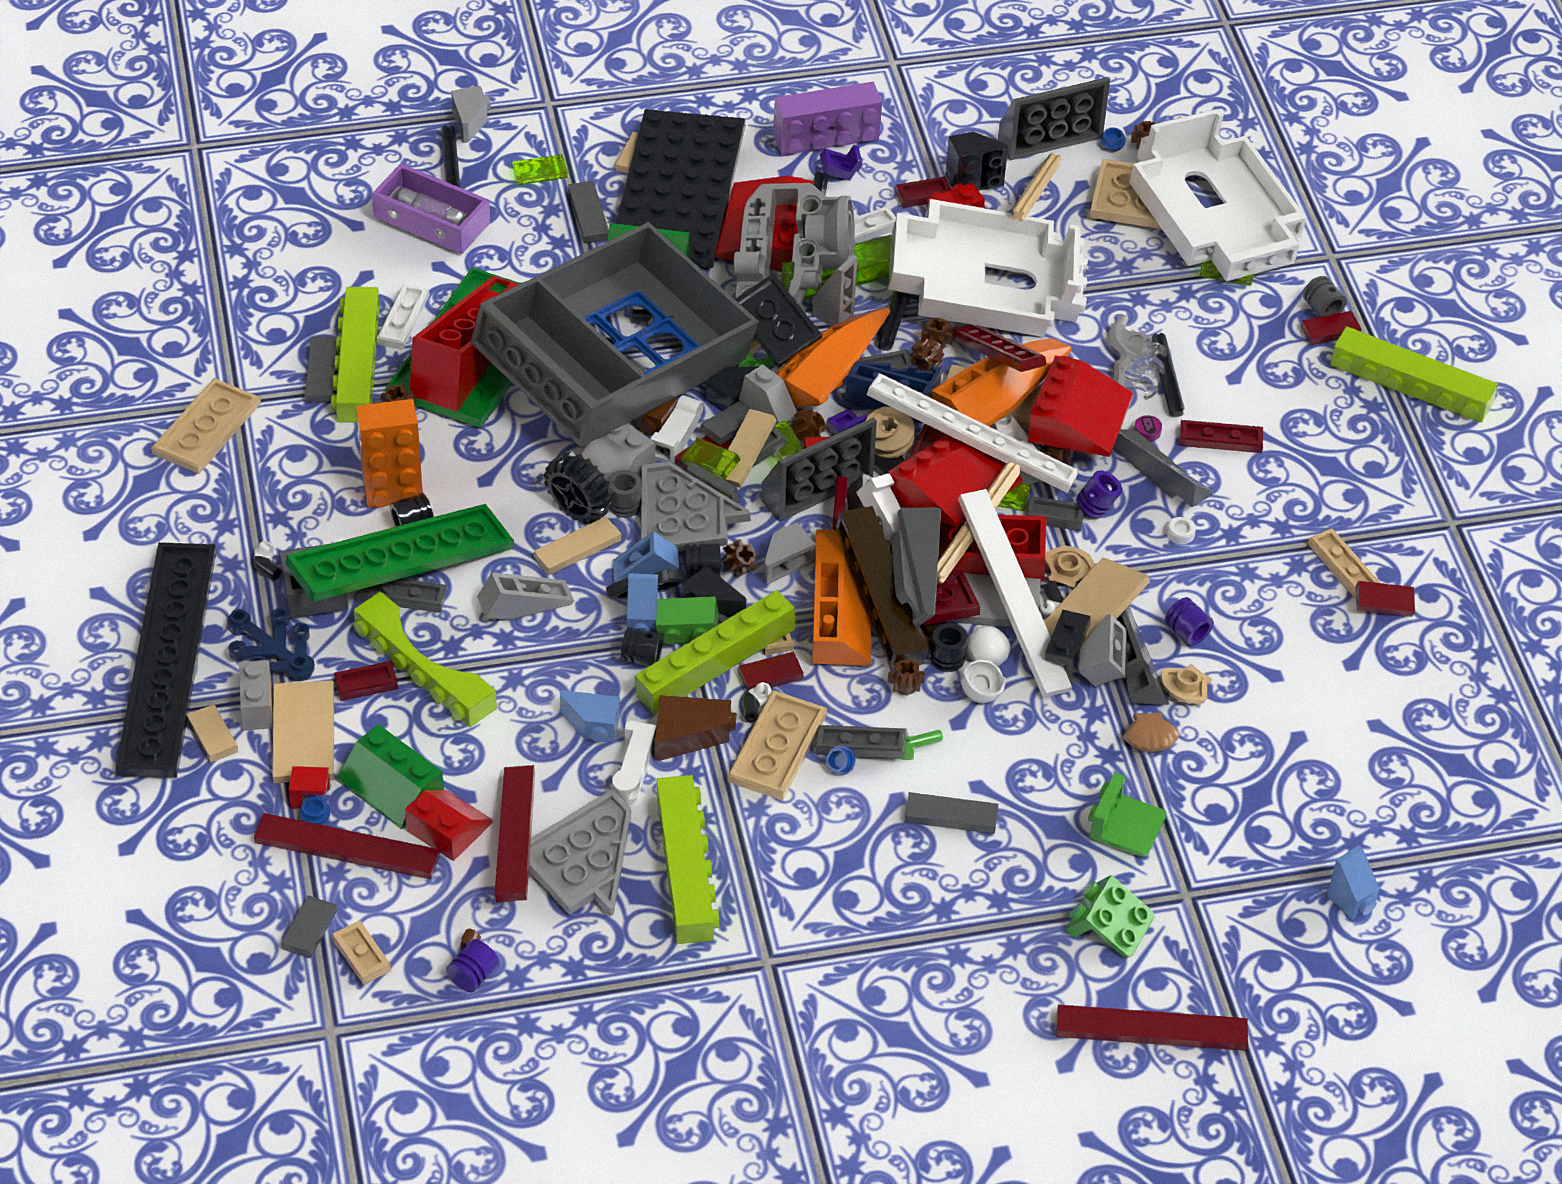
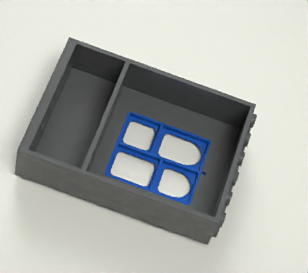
M647 222L481 303L471 344L580 447H583L709 380L711 376L716 375L725 367H733L746 360L759 321L672 244L660 231ZM629 306H639L650 312L653 317V323L631 336L622 335L606 320L607 316ZM592 324L599 326L615 341V344L612 345ZM660 333L670 334L681 341L683 351L670 359H664L645 340ZM635 347L655 364V367L642 372L621 352Z

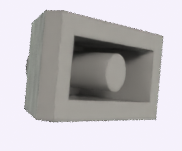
M481 86L451 91L452 112L464 143L469 142L488 121L487 111L491 110L489 96H484Z
M764 365L745 375L739 400L752 410L774 415L776 418L775 427L778 430H781L796 419L794 414L797 411L782 378Z
M798 522L782 527L772 535L764 564V582L767 585L815 563L816 543Z
M1112 614L1104 617L1080 647L1079 672L1094 686L1125 676L1126 628Z

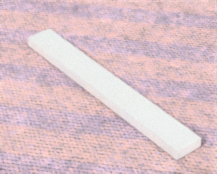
M880 373L868 389V396L1005 463L1012 462L1020 466L1019 470L1068 493L1079 473L1077 469Z
M987 490L961 494L958 498L960 506L1043 698L1069 692L1072 686L1063 665L1045 660V651L1051 637Z

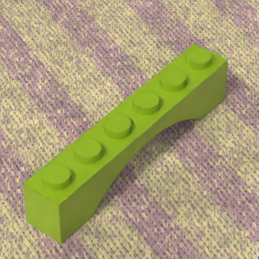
M381 591L354 609V628L361 637H366L370 640L379 653L386 654L399 670H404L409 674L417 686L424 687L438 704L442 703L447 707L456 720H462L468 727H472L497 709L496 690L478 674L461 672L441 666L422 655L410 643L402 628L400 608Z

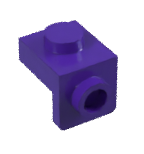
M855 145L852 146L847 155L826 148L819 155L823 173L849 181L861 169L863 162L859 146Z
M849 408L828 418L827 427L836 435L866 421L868 416L864 414L858 417Z

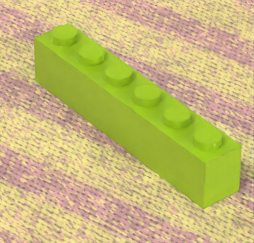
M346 287L345 298H340V314L344 315L338 318V331L342 333V336H337V352H340V355H335V372H338V375H333V390L337 391V395H332L331 408L332 411H337L338 422L358 423L356 406L373 403L380 312L378 287Z
M1347 326L1334 346L1330 364L1333 367L1481 423L1494 403L1498 387L1496 382Z
M778 590L772 592L636 674L635 684L638 699L653 715L657 714L660 695L685 697L764 649L768 644L774 643L795 630V607Z
M693 775L657 778V804L676 943L714 941V928H719L718 909L712 910L711 904L716 903L714 884L708 883V878H712L711 860H705L704 853H708L709 850L707 835H701V829H705L704 812L698 811L697 805H701L700 787H694Z

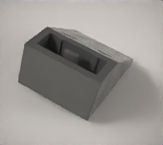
M323 545L279 551L290 618L348 610L346 593L312 602L285 564L286 555Z

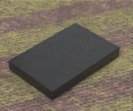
M774 273L735 299L759 321L754 338L778 368L822 338L821 332Z

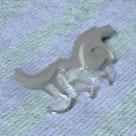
M1120 314L1116 322L1111 323L1109 330L1110 346L1120 357L1118 361H1115L1113 380L1128 390H1143L1145 392L1143 395L1144 400L1152 398L1159 388L1153 373L1157 370L1162 374L1165 373L1162 361L1156 356L1161 354L1163 357H1167L1166 348L1159 343L1152 342L1151 337L1145 333L1125 329L1129 319L1126 315Z

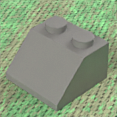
M626 423L588 443L581 455L585 460L589 458L594 466H598V470L605 474L604 478L606 481H608L613 473L620 470H629L641 477L642 465L655 463V442Z

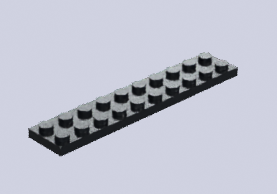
M158 542L116 763L117 776L178 777L188 720L187 714H189L217 553L216 544Z

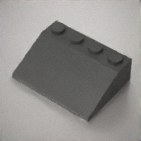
M1109 77L1013 99L999 122L998 141L1006 143L1008 146V159L1015 160L1100 139L1104 133L1110 86Z
M873 417L779 460L762 481L761 501L781 522L834 497L836 478L838 476L848 477L847 488L862 474L873 477L877 420Z

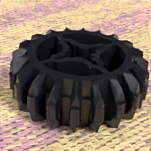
M572 451L569 453L564 452L554 458L545 468L546 472L543 476L545 478L544 484L549 488L547 493L552 495L553 502L560 506V510L563 509L567 516H573L575 521L580 519L584 524L593 523L603 518L609 512L608 510L612 508L611 504L614 502V499L612 497L613 491L609 488L610 482L605 480V474L601 473L598 470V466H594L589 458L585 460L580 453L576 455Z

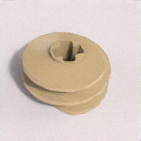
M882 407L868 415L866 421L873 417L877 420L876 456L889 459L903 455L911 448L915 438L914 422L909 415L892 407Z

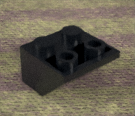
M976 132L949 136L945 175L951 187L953 188L959 183L963 185L972 183L979 191L1004 186L1007 144Z

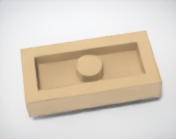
M360 920L332 934L334 943L363 985L391 971L390 962Z

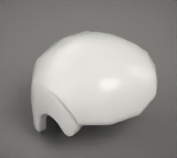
M978 627L967 637L965 655H968L972 662L979 659L987 660L999 667L1007 660L1010 644L1005 634L996 627Z
M979 659L966 666L962 673L961 684L965 694L970 699L984 704L994 701L1003 693L1006 678L1002 675L1000 668L994 663Z

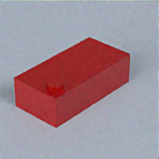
M998 515L1024 577L1045 581L1046 516ZM940 522L938 560L965 522L957 527ZM975 538L951 572L963 570L964 573L990 575Z

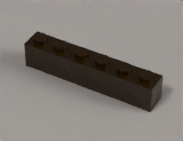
M873 506L840 512L835 528L890 670L892 671V664L894 662L898 663L905 659L912 660L915 663L919 662L920 665H923L927 653L930 651V642L928 637L923 635L920 626L916 627L913 624V613L908 603L901 604L896 597L892 546L890 541L885 539L880 516H876Z

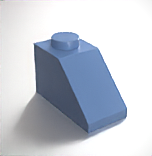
M655 532L650 533L613 559L614 582L629 577V573L654 574L665 569H679L678 547Z
M629 573L627 628L632 627L633 631L637 628L640 629V632L642 630L657 632L658 575Z
M566 690L560 691V713L585 740L615 742L620 717V697Z
M1358 845L1336 859L1327 897L1351 920H1354L1361 914H1369L1377 905L1376 899L1379 886L1364 850Z

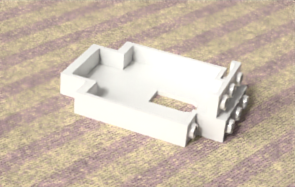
M1219 109L1151 125L1149 136L1141 138L1137 155L1141 162L1133 164L1129 183L1188 266L1211 260L1226 281L1295 263L1300 246L1295 238L1302 236L1307 217L1246 136L1226 141L1222 140L1219 136V131L1224 115ZM1190 175H1198L1205 178L1224 204L1204 208L1185 182V178Z
M930 199L925 218L897 213L892 230L888 290L919 295L918 315L942 318L948 321L1044 337L1047 327H1052L1054 319L1076 322L1079 313H1084L1087 298L1083 296V293L1086 290L1087 277H1084L1083 273L1086 271L1088 258L1084 257V238H1080V226L1070 225L1064 242L1057 241V232H1054V221L1026 216L1023 221L1019 222L1018 219H1012V213ZM985 267L1027 274L1035 281V287L1023 290L984 283Z

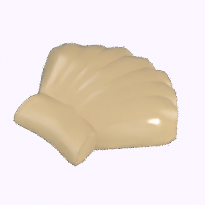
M1071 546L1057 547L1045 554L1046 561L1052 572L1048 580L1064 584L1070 588H1075L1076 582L1082 581L1095 566L1093 559L1087 552Z
M1189 664L1187 668L1162 669L1161 684L1164 691L1169 693L1172 698H1176L1179 702L1194 703L1196 705H1201L1207 700V685L1213 679L1199 671L1194 665Z

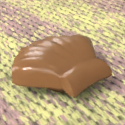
M1162 712L1149 714L1134 713L1133 718L1135 721L1125 732L1123 739L1138 750L1158 752L1169 749L1178 740L1180 735L1176 727L1162 718Z

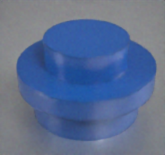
M1107 128L1100 137V144L1107 150L1115 151L1125 146L1126 138L1122 130L1118 128Z
M835 746L827 754L826 764L835 775H847L855 766L854 752L847 746Z
M310 797L300 807V818L302 821L321 825L329 819L330 807L322 798Z

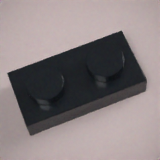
M1062 610L1046 648L1045 660L1074 666L1080 647L1091 624V616Z

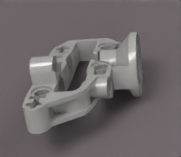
M811 183L760 185L746 203L743 215L740 252H735L734 271L737 280L736 298L770 274L776 205L797 204L796 223L798 234L794 235L792 257L794 276L793 280H790L788 292L801 306L806 290L818 289V285H822L823 270H837L846 260L854 255L855 221L851 196L826 197Z

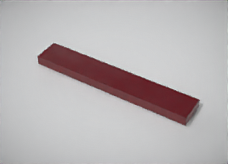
M970 324L953 329L952 340L1020 372L1047 366L1044 355L979 325Z
M534 765L504 767L494 894L496 903L527 900L535 787Z
M263 813L254 835V841L257 844L426 879H432L440 857V849L267 813Z
M1058 1004L1056 1037L1247 1051L1248 1018Z

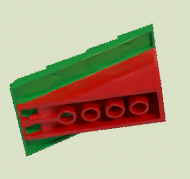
M471 267L434 321L412 338V351L386 386V390L389 386H401L403 384L406 392L413 391L414 406L422 407L425 410L443 416L446 415V417L481 428L500 404L503 395L513 383L471 344L481 303L522 283Z

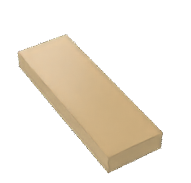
M749 409L715 475L741 488L776 423L775 416Z
M604 517L534 550V558L546 573L551 575L620 542L621 533L607 517Z
M1332 528L1309 538L1308 546L1355 599L1358 581L1380 583Z

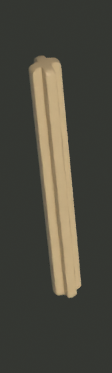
M1054 153L1048 155L1012 209L1011 217L1013 220L1018 219L1021 222L1026 218L1060 166L1062 159L1060 155L1056 156Z
M1008 462L987 490L995 509L1019 476L1020 466L1018 464ZM967 520L938 560V584H942L974 540Z

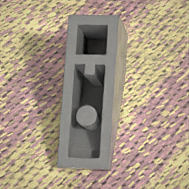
M852 255L827 282L814 293L812 297L813 317L833 326L854 315L857 256Z
M491 572L477 595L485 617L507 620L569 606L574 602L565 580Z

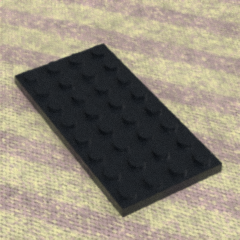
M645 109L615 224L641 226L649 222L656 229L689 232V259L698 267L713 268L746 127L745 118Z

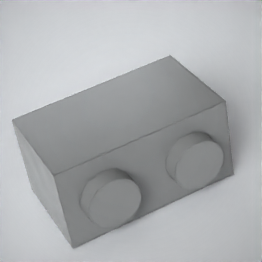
M269 660L239 662L240 709L243 730L273 728V702Z

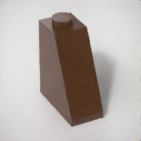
M660 695L655 736V760L662 761L729 742L730 730H736L737 713L731 712V700Z

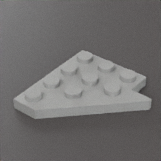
M671 462L642 465L641 540L650 533L655 532L677 546L678 552L685 551V544H689V547H693V544H696V547H698L700 544L720 543V546H727V524L751 521L748 509Z
M612 789L531 838L529 871L569 915L593 900L609 916L614 915L631 820V807Z

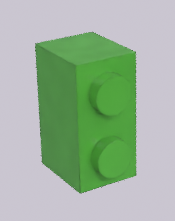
M716 597L658 599L656 629L657 633H662L664 636L663 644L689 643L716 627L719 617Z

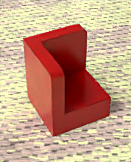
M292 766L289 784L291 809H300L305 800V794L325 795L326 791L330 790L329 767Z

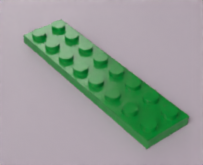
M486 504L288 554L286 555L285 564L312 602L509 550L512 549L514 540Z

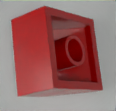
M424 790L405 808L407 832L428 846L440 849V853L452 861L459 857L493 823V819L447 790Z

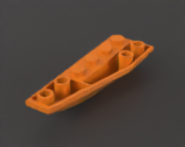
M888 307L852 316L829 327L821 333L822 338L795 355L776 373V375L784 380L796 409L809 405H822L829 399L828 395L844 383L843 379L849 374L855 362L859 360L891 312Z
M1053 338L1020 344L1046 357L1047 366L1025 372H1020L990 357H986L933 389V400L990 426L1013 411L1046 378L1055 355L1067 356L1072 351L1071 346Z
M816 529L812 664L871 666V618L837 530Z

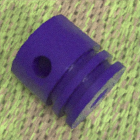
M1102 470L1096 471L1077 494L1076 501L1086 514L1100 518L1121 495L1123 488L1118 479L1112 474Z
M1188 597L1182 598L1173 604L1165 616L1166 624L1191 646L1202 642L1214 626L1213 619Z
M471 939L447 965L446 972L455 985L471 993L499 965V959L487 944L477 939Z

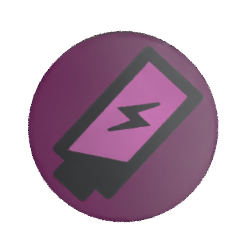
M1144 415L1135 421L1134 430H1137L1148 441L1152 442L1160 438L1162 423L1154 416Z

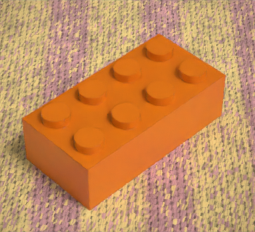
M407 399L356 406L362 476L367 508L389 506L390 503L408 497L412 498L414 495L423 493L418 421L414 400Z

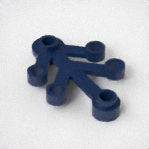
M277 608L271 614L272 623L275 626L274 639L253 624L251 616L245 610L236 609L231 612L227 619L229 631L236 636L247 634L262 645L246 646L243 641H233L228 646L231 659L238 661L244 658H251L249 661L266 660L264 657H278L282 661L269 662L270 673H287L291 679L300 682L308 680L315 670V663L312 657L306 655L307 640L310 638L309 626L307 624L297 623L292 627V637L296 641L295 653L293 654L286 648V630L290 622L287 609Z

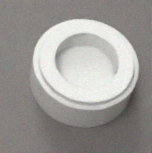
M1173 518L1168 523L1167 537L1176 544H1188L1195 537L1196 526L1188 518Z

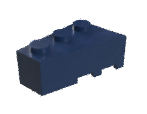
M856 361L847 377L845 402L871 410L888 407V405L867 395L869 387L879 373L933 399L932 390L940 385L942 367H934L933 371L916 370L917 365H908V369L891 368V363ZM914 418L913 422H919L923 424V422Z

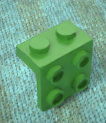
M1114 772L1110 782H1104L1099 794V799H1101L1099 805L1094 803L1088 816V821L1092 822L1090 838L1140 857H1146L1149 855L1166 819V811L1123 795L1126 776Z
M1112 875L1098 882L1092 881L1083 890L1082 895L1084 898L1081 903L1071 911L1069 915L1071 920L1065 930L1075 938L1092 929L1124 958L1133 956L1154 919L1153 911Z

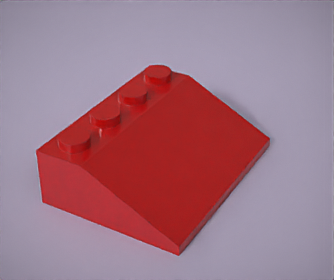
M787 175L734 182L715 256L734 261L735 252H740L745 206L748 199L760 185L785 183L813 184L814 181ZM797 204L776 205L770 263L771 270L793 274L794 235L798 234L796 223Z
M1055 355L1030 414L1028 442L1110 457L1132 401L1133 392L1083 360L1073 359L1070 356Z
M947 434L888 471V474L890 473L894 481L890 488L899 506L903 508H940L941 522L957 527L966 521L958 501L959 496L979 490H988L1007 463ZM1020 475L1007 493L1023 483V478Z

